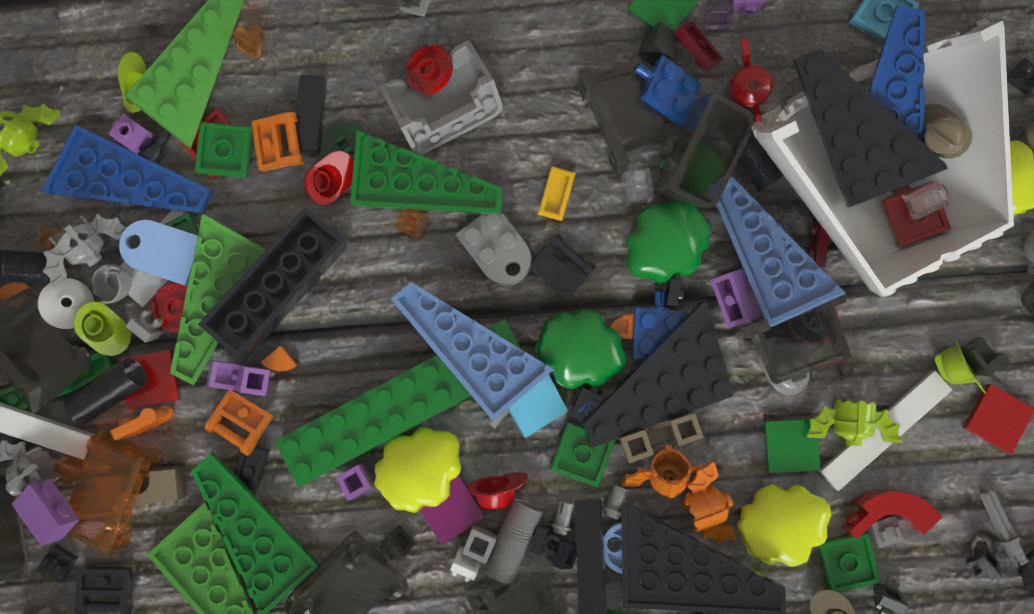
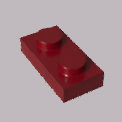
M692 21L681 26L675 32L680 44L692 53L696 63L701 68H704L706 72L724 60Z
M813 218L808 228L811 242L806 252L823 268L826 267L829 235L818 220Z

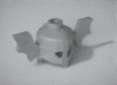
M96 214L94 220L89 223L81 215L72 222L71 226L66 225L61 229V233H56L53 237L51 236L49 240L55 247L52 250L44 251L47 263L43 269V272L50 278L51 286L57 285L67 277L63 264L64 258L72 265L87 263L91 267L103 258L99 253L104 240L99 233L107 234L119 240L127 227L123 226L118 218L105 219Z
M7 440L1 441L0 462L14 460L13 464L6 470L7 484L5 488L9 494L17 496L29 484L51 479L54 483L61 477L62 470L58 467L59 460L57 457H51L47 450L36 447L27 452L25 442L11 444Z

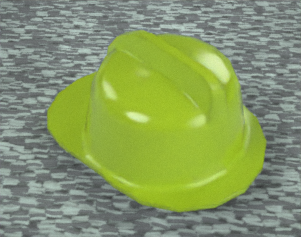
M135 52L126 53L121 58L118 66V80L123 104L126 110L132 113L139 112L141 109L128 100L125 95L147 71L143 58Z
M94 301L85 303L74 315L73 325L75 333L95 351L102 355L114 356L121 354L127 349L131 340V332L126 328L127 324L103 303Z
M954 338L955 345L935 356L934 360L941 376L953 384L976 382L982 391L986 393L979 379L964 359L956 338Z

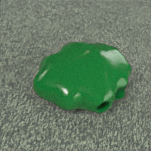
M669 200L663 205H648L638 213L636 229L626 237L628 250L627 266L630 273L637 278L651 279L656 283H665L673 275L689 276L700 266L702 252L710 245V224L693 203Z
M581 309L573 314L561 311L554 317L545 320L535 347L539 360L554 369L552 373L555 381L569 389H575L584 383L592 387H600L609 378L620 374L627 364V356L622 348L621 335L618 330L606 327L601 314L588 309Z

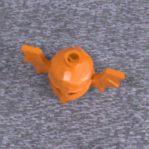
M665 445V448L654 456L649 469L638 468L637 472L631 475L625 474V480L621 481L622 487L640 486L645 480L649 479L653 489L658 493L668 496V498H675L676 495L681 494L687 487L686 484L690 482V476L695 478L696 468H702L703 463L691 466V462H688L681 452L672 449V445Z
M710 460L706 466L696 468L695 478L686 484L691 492L685 495V500L680 501L683 509L687 507L692 514L695 526L693 531L694 533L703 531L701 534L703 539L713 538L718 544H722V542L727 540L736 541L732 525L722 524L726 522L733 502L727 491L722 493L710 484L718 478L716 465L713 460Z

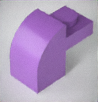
M211 360L206 386L266 396L270 370Z

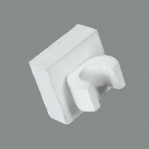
M460 546L450 570L453 576H456L458 573L465 576V581L469 582L471 579H475L481 562L462 554L464 547Z

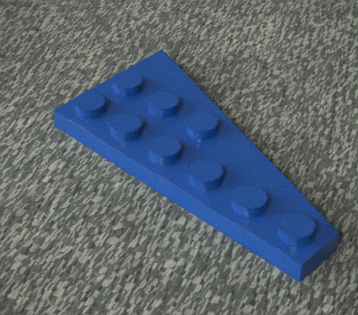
M896 5L868 93L923 142V130H925V88H923L925 73V11Z
M75 124L40 192L202 214L214 191Z

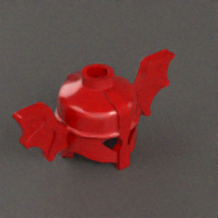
M747 37L741 38L740 43L743 54L741 59L744 67L737 70L730 80L728 92L738 104L744 107H752L753 118H755L756 122H762V113L758 105L766 102L770 96L774 80L769 72L761 66L750 65V51Z

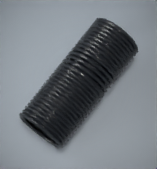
M744 110L728 119L718 129H720L722 136H724L723 138L732 148L733 153L737 155L736 158L739 159L738 161H740L741 166H743L742 168L747 172L753 185L758 189L757 191H761L784 175L755 138L752 130L753 121L748 113H746L747 111Z
M0 249V282L49 284L50 278L43 272L47 263L46 256L41 252Z
M123 359L66 397L64 407L68 416L79 424L89 423L143 388L147 384L146 373L135 360Z

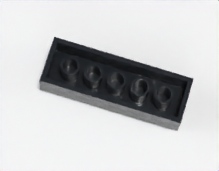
M305 207L198 325L234 356L245 362L347 249L348 246L345 239Z

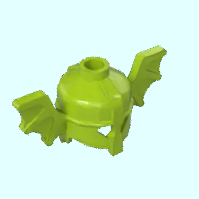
M43 103L35 108L23 105L22 112L19 114L9 110L0 112V123L4 124V128L0 131V175L9 167L2 153H8L17 157L25 153L35 152L39 146V141L36 140L38 136L37 127L32 123L52 124L61 115L58 109H50ZM4 118H11V121H6Z
M837 399L834 409L822 406L820 414L815 418L809 419L810 429L806 434V437L825 438L829 427L834 424L835 433L845 439V445L862 446L863 440L874 436L876 426L884 442L902 443L899 436L900 424L890 419L888 410L884 409L876 412L875 401L866 404V401H857L854 404L852 399H845V402Z

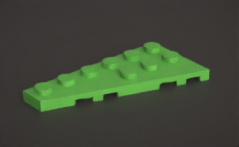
M203 213L170 371L174 376L192 385L197 381L219 343L198 325L199 322L266 251L265 248Z

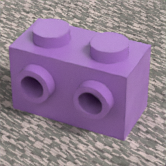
M744 268L710 280L727 328L764 316Z
M51 479L29 484L11 504L41 546L63 539L80 520Z

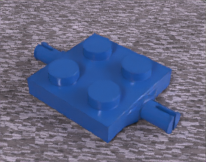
M661 55L657 58L651 70L641 62L637 63L633 71L645 79L644 90L640 98L675 124L681 126L686 123L690 112L698 117V119H702L707 111L696 104V95L701 83L667 57Z
M654 292V307L648 309L633 308L631 359L643 360L647 358L658 347L657 344L685 318L686 311L671 310L664 307L665 292Z

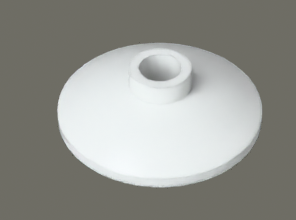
M65 278L55 286H51L50 282L43 288L38 298V309L42 318L50 325L60 329L74 328V315L77 310L85 303L94 301V298L85 284L75 279ZM69 298L72 301V305L70 307H63L61 300Z

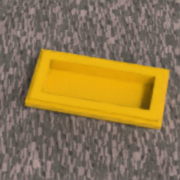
M551 166L538 215L562 221L575 172Z

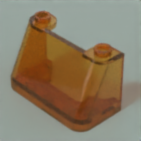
M103 431L95 436H91L87 442L86 449L88 451L69 501V505L80 520L68 534L98 552L112 556L128 548L132 535L125 532L130 531L131 525H128L130 515L143 479L149 477L150 471L147 470L151 462H159L162 451L127 438L114 440L111 433Z

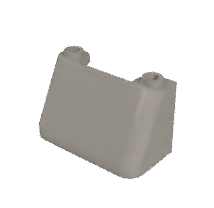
M469 40L456 46L451 51L450 56L453 62L452 76L447 85L439 92L431 95H422L411 87L408 88L401 79L390 80L379 86L412 151L416 154H425L493 119L502 111L503 105L494 79Z

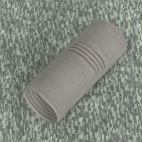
M514 499L512 504H510L507 516L504 518L502 528L498 533L499 535H497L494 547L483 569L486 575L505 584H513V581H515V576L518 574L520 564L523 562L525 552L528 550L527 547L530 545L533 533H535V528L538 525L537 523H539L543 513L540 508L520 499Z

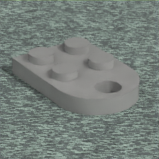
M503 213L502 215L482 214L455 234L487 278L498 285L509 286L520 282L526 277L531 268L532 259L527 244ZM512 263L518 264L520 266L519 274L516 276L508 275L506 273L508 265Z

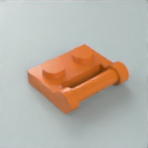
M287 112L251 121L259 171L266 172L304 164L303 155H300L295 125V122H297L296 113ZM285 124L290 156L286 157L284 156L280 125Z
M228 390L208 419L204 429L210 433L215 432L241 448L240 451L248 456L254 450L257 441L274 416L234 391ZM226 417L250 432L247 439L222 425V418Z
M169 405L161 406L159 409L146 408L141 411L139 416H130L119 421V427L110 430L114 440L137 436L171 420L175 415V411Z

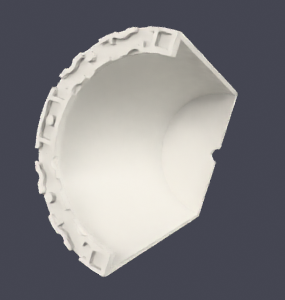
M1003 21L971 28V31L960 35L959 32L925 42L924 44L925 73L923 88H925V106L940 104L963 119L970 126L972 132V143L965 153L952 159L939 157L946 163L948 169L928 176L924 180H918L909 184L911 188L934 181L952 228L950 230L900 248L897 245L881 202L882 199L893 196L891 191L855 206L847 207L804 91L786 100L787 104L783 110L780 105H777L771 111L761 116L762 122L758 121L752 125L755 138L869 290L879 294V296H889L895 293L896 288L914 283L918 280L917 277L938 270L939 266L943 264L942 260L946 262L957 260L961 257L962 253L981 247L984 241L1003 235V231L1014 226L1005 30ZM878 59L857 67L848 74L867 92Z

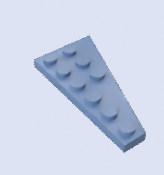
M730 177L710 188L768 326L773 327L845 294L838 284L734 177Z
M412 282L391 298L492 421L554 370Z

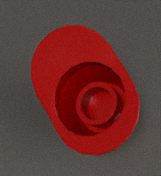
M335 151L326 155L305 173L304 192L308 193L316 203L321 205L330 204L352 185L353 158L342 151Z
M514 472L495 477L480 478L468 485V492L476 496L479 506L483 510L504 509L514 500L515 489L527 482L528 474Z

